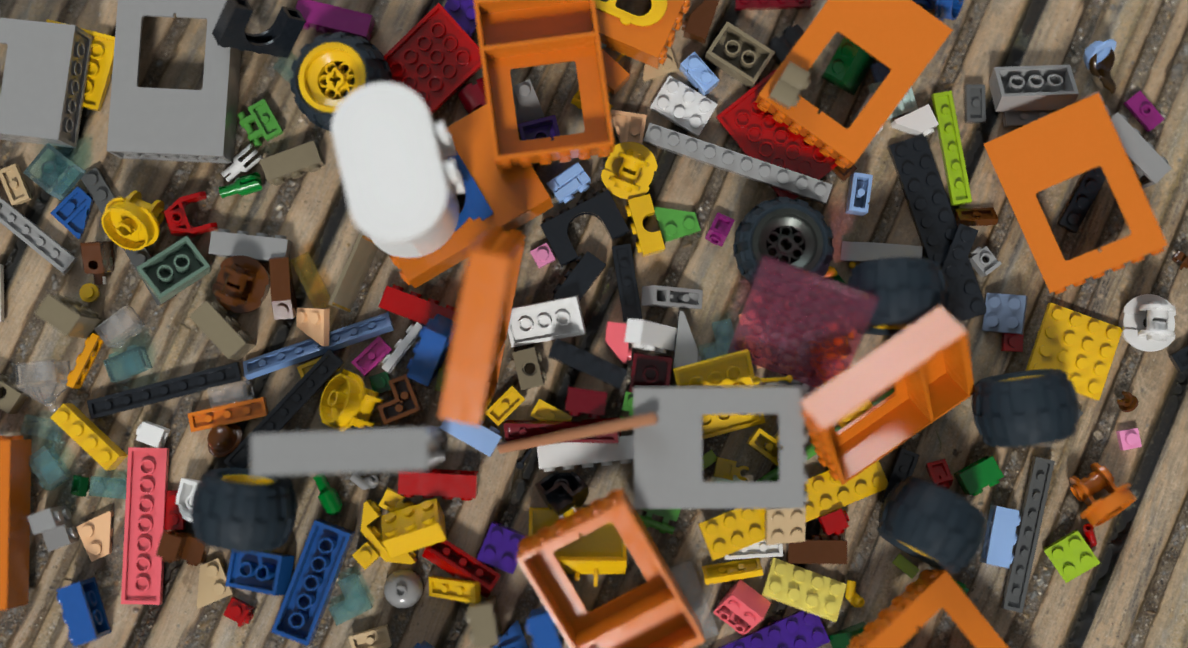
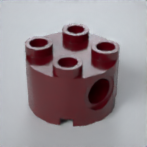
M484 77L477 79V84L475 85L472 83L468 84L458 94V98L468 114L487 104Z

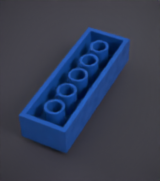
M320 518L314 520L273 625L272 633L306 646L313 642L355 534L354 531Z

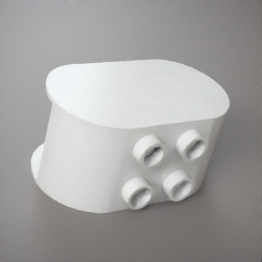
M372 83L350 93L337 107L332 118L331 131L349 210L354 223L363 233L370 236L378 248L392 256L417 258L435 252L453 235L460 213L457 195L466 193L460 169L457 170L454 158L447 159L457 154L450 132L448 133L445 121L435 122L423 100L411 89L397 83Z

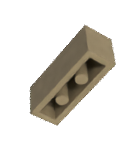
M314 140L260 160L267 182L274 185L283 184L289 178H300L303 176V173L308 171H319L325 165L319 146Z

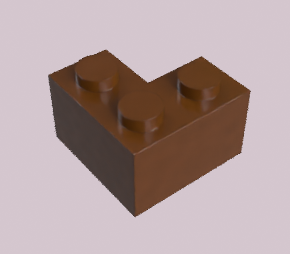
M407 374L388 381L395 399L377 406L384 424H390L423 410L412 379L407 377Z
M170 530L162 533L156 556L162 557L161 560L168 563L183 559L189 565L198 566V564L206 562L210 547L200 542L195 537V534L180 530Z

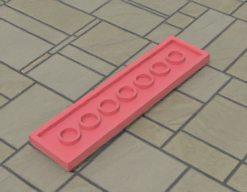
M128 447L121 604L161 605L163 601L164 561L161 560L162 557L156 556L162 533L166 532L165 508L166 491H168L169 448Z

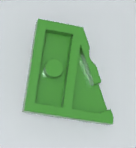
M654 207L655 217L664 243L701 231L695 212Z

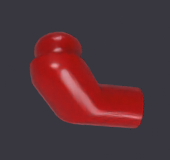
M1087 523L1083 526V533L1086 543L1092 549L1093 546L1096 547L1097 540L1093 526Z

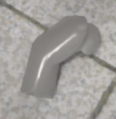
M355 472L350 478L362 490L375 488L379 484V479L376 475L363 478Z

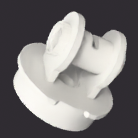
M1153 294L1134 297L1126 303L1119 317L1122 337L1131 346L1141 351L1154 352L1166 348L1175 339V306L1171 305L1166 299ZM1144 319L1147 320V321H1146V327H1144V325H1143V320H1144Z

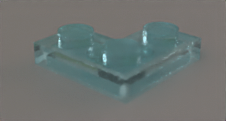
M731 318L711 323L716 342L697 346L701 361L738 351Z
M357 573L338 581L345 600L328 609L338 626L373 608Z

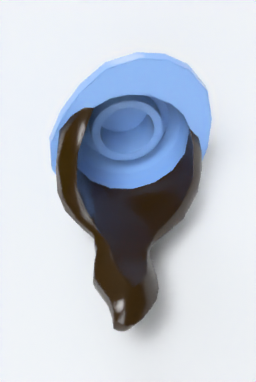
M1114 39L1095 41L1085 49V66L1090 70L1091 74L1100 78L1103 87L1113 94L1116 91V84L1110 77V72L1115 62L1114 51L1117 42Z

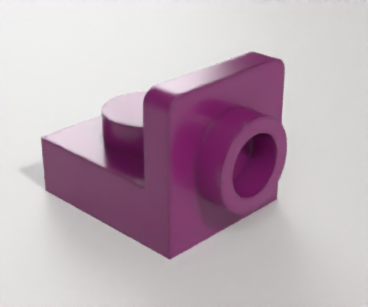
M717 212L705 239L712 244L723 246L735 220Z

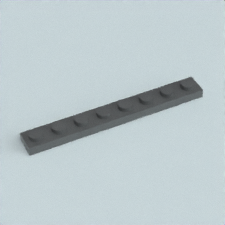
M95 167L80 176V179L103 215L108 202L116 198L99 168ZM147 247L138 251L124 249L136 271V267L153 257ZM146 285L147 289L151 293L157 305L161 306L162 304L158 301V299Z
M1033 456L1021 511V520L1017 530V542L1013 548L1014 558L1009 567L1001 604L1003 609L1019 613L1023 612L1055 463L1053 460Z

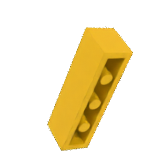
M63 403L50 417L106 471L115 470L128 456L73 403Z

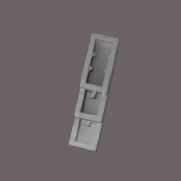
M842 241L841 261L865 262L892 257L922 258L923 247Z

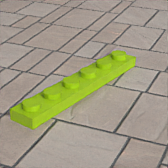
M952 91L933 93L931 97L935 118L939 124L937 130L951 206L971 203V192Z

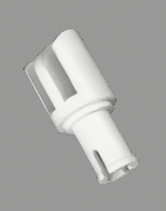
M251 144L233 158V164L221 172L223 177L231 173L226 177L228 182L241 171H249L263 159L260 155L246 166L245 163L258 153L256 149L243 160L240 159L242 155L253 147Z

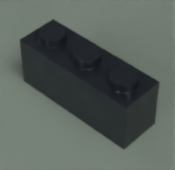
M589 251L586 254L581 253L576 260L578 264L574 270L570 268L565 274V282L562 285L559 283L553 290L555 294L553 298L556 300L578 295L580 302L605 269L606 264Z

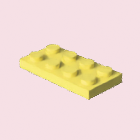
M772 558L761 595L836 622L847 584L777 558Z

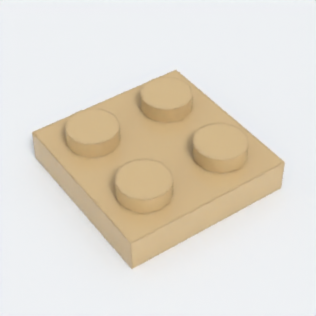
M805 504L804 508H765V543L767 545L805 541Z

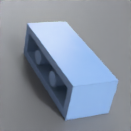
M444 419L440 426V429L489 457L492 456L503 437L499 434L501 431L493 426L488 428L482 425L484 423L483 420L480 426H474Z
M990 505L980 562L1009 568L1014 558L1012 553L1013 545L1017 542L1016 528L1021 520L1019 510Z

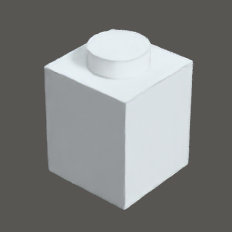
M142 422L136 430V440L156 448H163L171 429L152 422Z

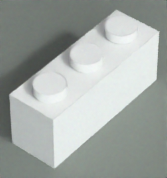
M627 319L625 342L631 343L633 348L666 354L667 350L674 351L677 328L646 320Z

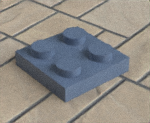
M987 293L985 303L986 314H984L982 330L986 332L1023 335L1027 296Z

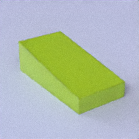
M712 449L702 455V471L717 460Z
M900 553L892 562L911 579L920 570Z

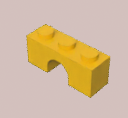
M650 194L629 199L625 209L627 216L632 218L633 223L630 224L632 234H636L638 242H635L637 252L641 253L642 257L665 251L661 231L649 232L643 227V220L655 214Z

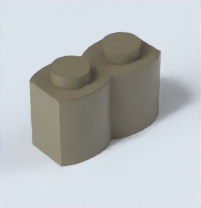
M789 62L768 98L788 110L791 106L795 108L801 98L798 96L800 90H806L811 81L808 78L811 73Z

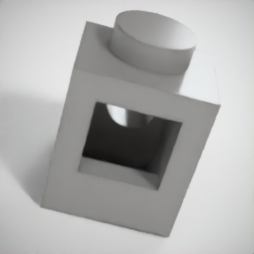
M979 246L970 252L972 255L969 258L970 263L980 277L987 276L1002 264L995 258L987 246L983 248ZM983 256L987 260V263L983 262Z

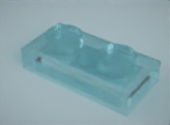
M91 476L89 496L126 499L127 479Z

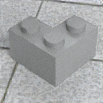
M66 505L48 508L27 516L33 535L42 533L48 552L78 542V532L72 525V515Z

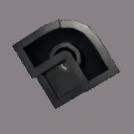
M556 471L535 484L545 504L550 510L553 509L558 516H561L573 507L575 509L580 508L587 500L589 494L588 485L573 471L571 473H558Z

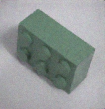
M185 236L136 267L140 277L161 304L211 272L209 264L188 236Z

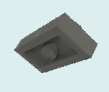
M966 84L964 86L965 123L986 122L985 84Z

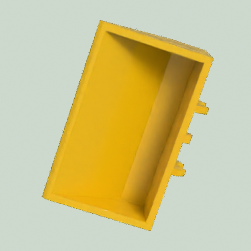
M529 507L528 536L531 537L537 534V531L542 527L554 525L559 516L553 509ZM572 508L565 512L563 517L571 516L574 509ZM612 522L584 536L580 533L581 538L554 551L565 573L575 574V581H580V574H593L594 587H598V574H626L627 546Z

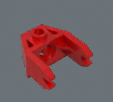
M205 191L180 197L164 211L171 235L193 238L218 229L216 222L198 227H193L188 222L184 210L188 204L206 199Z

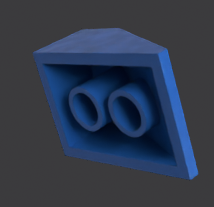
M231 551L225 586L273 596L285 595L290 584L295 556L270 551Z

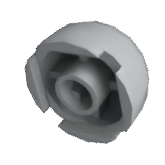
M410 569L394 571L384 584L386 600L396 608L414 606L423 594L421 577Z

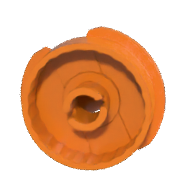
M1094 462L1090 465L1092 472L1087 477L1079 479L1076 476H1072L1069 478L1071 484L1070 490L1075 498L1080 502L1083 501L1088 506L1081 513V519L1086 518L1093 527H1097L1121 513L1135 502L1137 498L1130 490L1132 487L1130 483L1117 487L1114 484L1115 480L1111 472L1105 466ZM1102 489H1106L1110 494L1105 499L1100 498L1097 501L1092 497Z

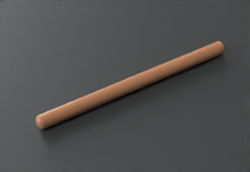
M652 412L499 442L498 451L500 454L655 425L658 423V415Z

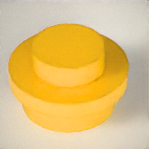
M92 283L84 284L79 291L81 299L85 302H94L100 293L99 288Z

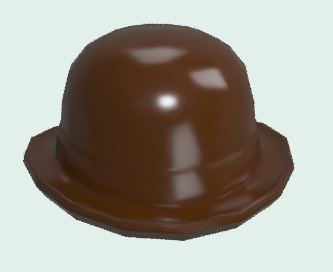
M235 423L217 425L212 428L207 437L209 452L218 458L232 453L241 442V428Z

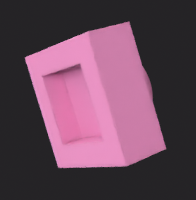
M547 243L530 251L539 269L556 260Z
M1138 428L1116 431L1120 450L1142 447Z

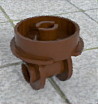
M238 255L225 259L220 265L221 270L217 276V281L213 284L212 289L215 298L224 308L235 313H247L256 310L261 306L269 292L270 278L267 270L259 261L249 256Z

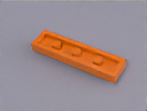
M265 397L187 414L191 432L214 428L217 425H229L266 417L268 409Z

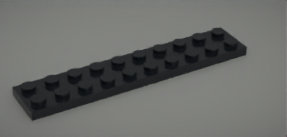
M922 134L889 145L888 150L926 258L937 262L942 267L958 226L926 136ZM969 257L966 260L949 303L948 313L958 323L986 314V305Z

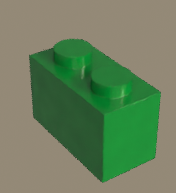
M989 455L954 473L963 492L972 496L982 493L983 488L988 485L992 487L1000 482L999 479L1004 477L994 457Z

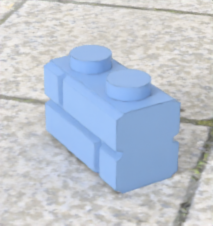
M693 52L680 63L679 70L696 89H699L700 94L706 96L718 85V77L696 52Z
M577 161L546 184L559 204L563 202L567 204L574 199L573 195L578 191L583 193L590 187L591 179Z
M854 172L850 176L845 209L846 214L864 216L868 213L873 175Z

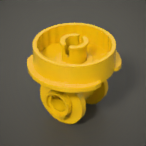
M630 141L622 142L614 146V152L610 153V156L607 158L605 168L601 172V178L605 187L619 198L632 199L640 197L649 191V185L653 179L654 172L657 171V161L653 153L644 145Z
M134 190L125 198L116 197L108 202L101 219L102 227L106 235L118 246L131 251L141 250L152 245L158 239L160 234L159 225L165 217V204L161 200H156L153 204L142 200L141 192Z
M338 374L328 382L322 393L319 407L320 417L337 431H344L351 425L361 429H365L366 426L374 427L375 423L369 421L375 403L383 404L384 400L378 397V392L365 388L360 376L356 374Z

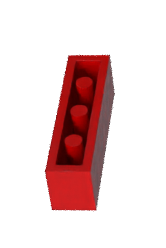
M395 284L392 287L386 286L378 306L381 309L423 325H427L429 319H433L437 314L456 322L458 313L455 307L446 305V307L439 306V301L428 298V301L421 299V294L413 291L410 294L403 292L404 288Z
M434 468L429 470L399 471L398 494H403L404 497L422 495L423 498L427 499L440 496L445 500L457 497L464 501H471L473 498L476 499L478 493L479 471Z
M447 540L425 547L422 557L457 579L480 582V594L488 598L501 577L499 573Z

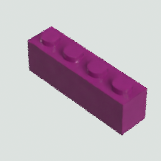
M313 0L297 1L296 9L301 12L306 21L302 29L308 30L310 27L322 34H327V32L351 33L355 36H361L370 42L375 24V19L372 15Z

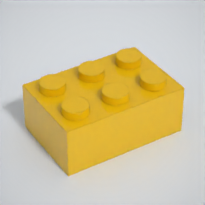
M437 498L381 516L382 543L390 558L446 541L445 515Z

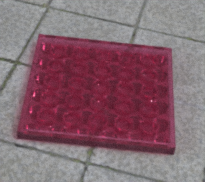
M763 255L727 354L748 349L752 364L784 376L791 375L793 379L819 389L850 367L879 297Z

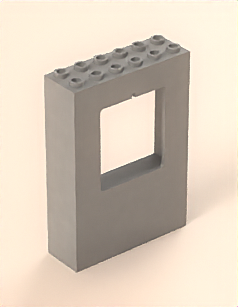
M118 0L107 151L120 159L233 164L241 50L219 46L212 34L227 0ZM176 14L177 18L207 19L203 88L201 90L138 87L142 26L145 16L174 18Z
M0 18V43L8 44L0 93V140L70 148L77 147L93 40L91 35L76 25Z
M800 385L634 386L633 416L652 412L658 415L657 424L634 428V509L804 508V503H807L808 500L807 491L804 488V483H807V471L804 468V463H807V451L804 449V443H807V431L803 429L805 419L800 413L802 410L800 401L807 397V392ZM704 414H778L779 447L783 446V449H779V480L777 482H704L702 478V416Z
M438 426L250 434L251 476L429 470L443 465V461L446 460V452L442 450V442H445V431Z

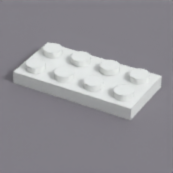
M578 295L513 307L508 327L511 347L586 334Z

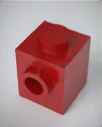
M841 508L818 517L823 533L827 536L833 533L834 535L842 534L845 532V528L849 527L847 523L850 521L848 514L845 510L842 511Z

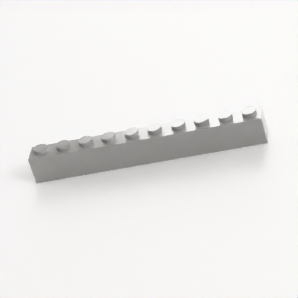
M649 123L643 140L645 144L824 205L833 186L824 181L653 123Z

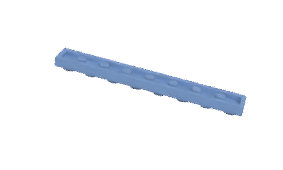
M387 312L329 332V346H321L310 338L243 361L244 376L247 380L321 356L329 349L335 351L394 331L391 316Z

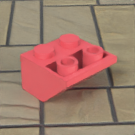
M607 322L605 344L620 363L626 365L627 361L631 360L632 348H628L629 343L625 342L627 324Z
M740 579L729 589L713 613L736 632L744 636L764 619L771 602Z

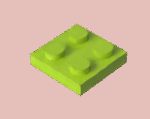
M1077 529L1043 548L1066 583L1100 564Z

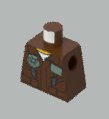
M113 241L80 243L85 274L94 275V285L107 284L106 273L114 271Z

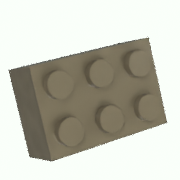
M726 22L706 52L704 59L751 89L760 78L775 52L731 23Z
M48 294L34 313L66 336L84 339L95 333L103 322L98 317L99 314L96 311L84 308L80 300L74 297L72 299L68 296L63 297L59 294L56 296Z
M206 300L189 317L228 359L240 361L256 346L253 342V336L247 331L244 332L240 328V322L234 317L231 318L227 314L228 310L221 304Z
M496 595L480 598L479 603H471L467 611H465L466 621L471 624L469 639L470 643H474V648L497 645L503 634Z

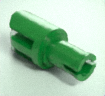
M255 172L236 178L234 183L218 187L220 196L223 199L235 194L245 196L262 191L260 173Z
M325 474L316 475L313 479L320 491L318 499L323 510L329 515H338L342 510V501L336 488L330 487Z

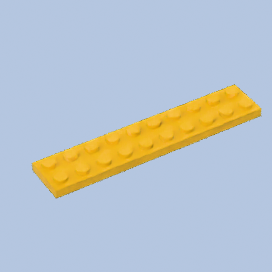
M878 460L844 485L838 480H833L829 474L830 470L807 478V483H804L808 496L807 503H804L806 506V522L885 490L888 481L880 461ZM734 508L698 523L711 559L713 561L765 540V508Z

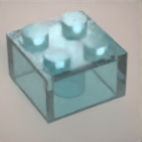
M47 143L23 173L47 193L62 201L86 171L62 151Z

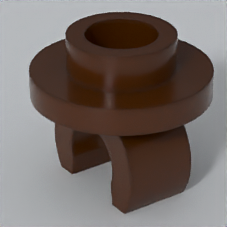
M1178 250L1172 261L1181 264L1180 270L1183 268L1188 269V256Z
M1122 391L1124 397L1121 400L1117 399V404L1121 411L1131 412L1138 406L1139 401L1131 393Z

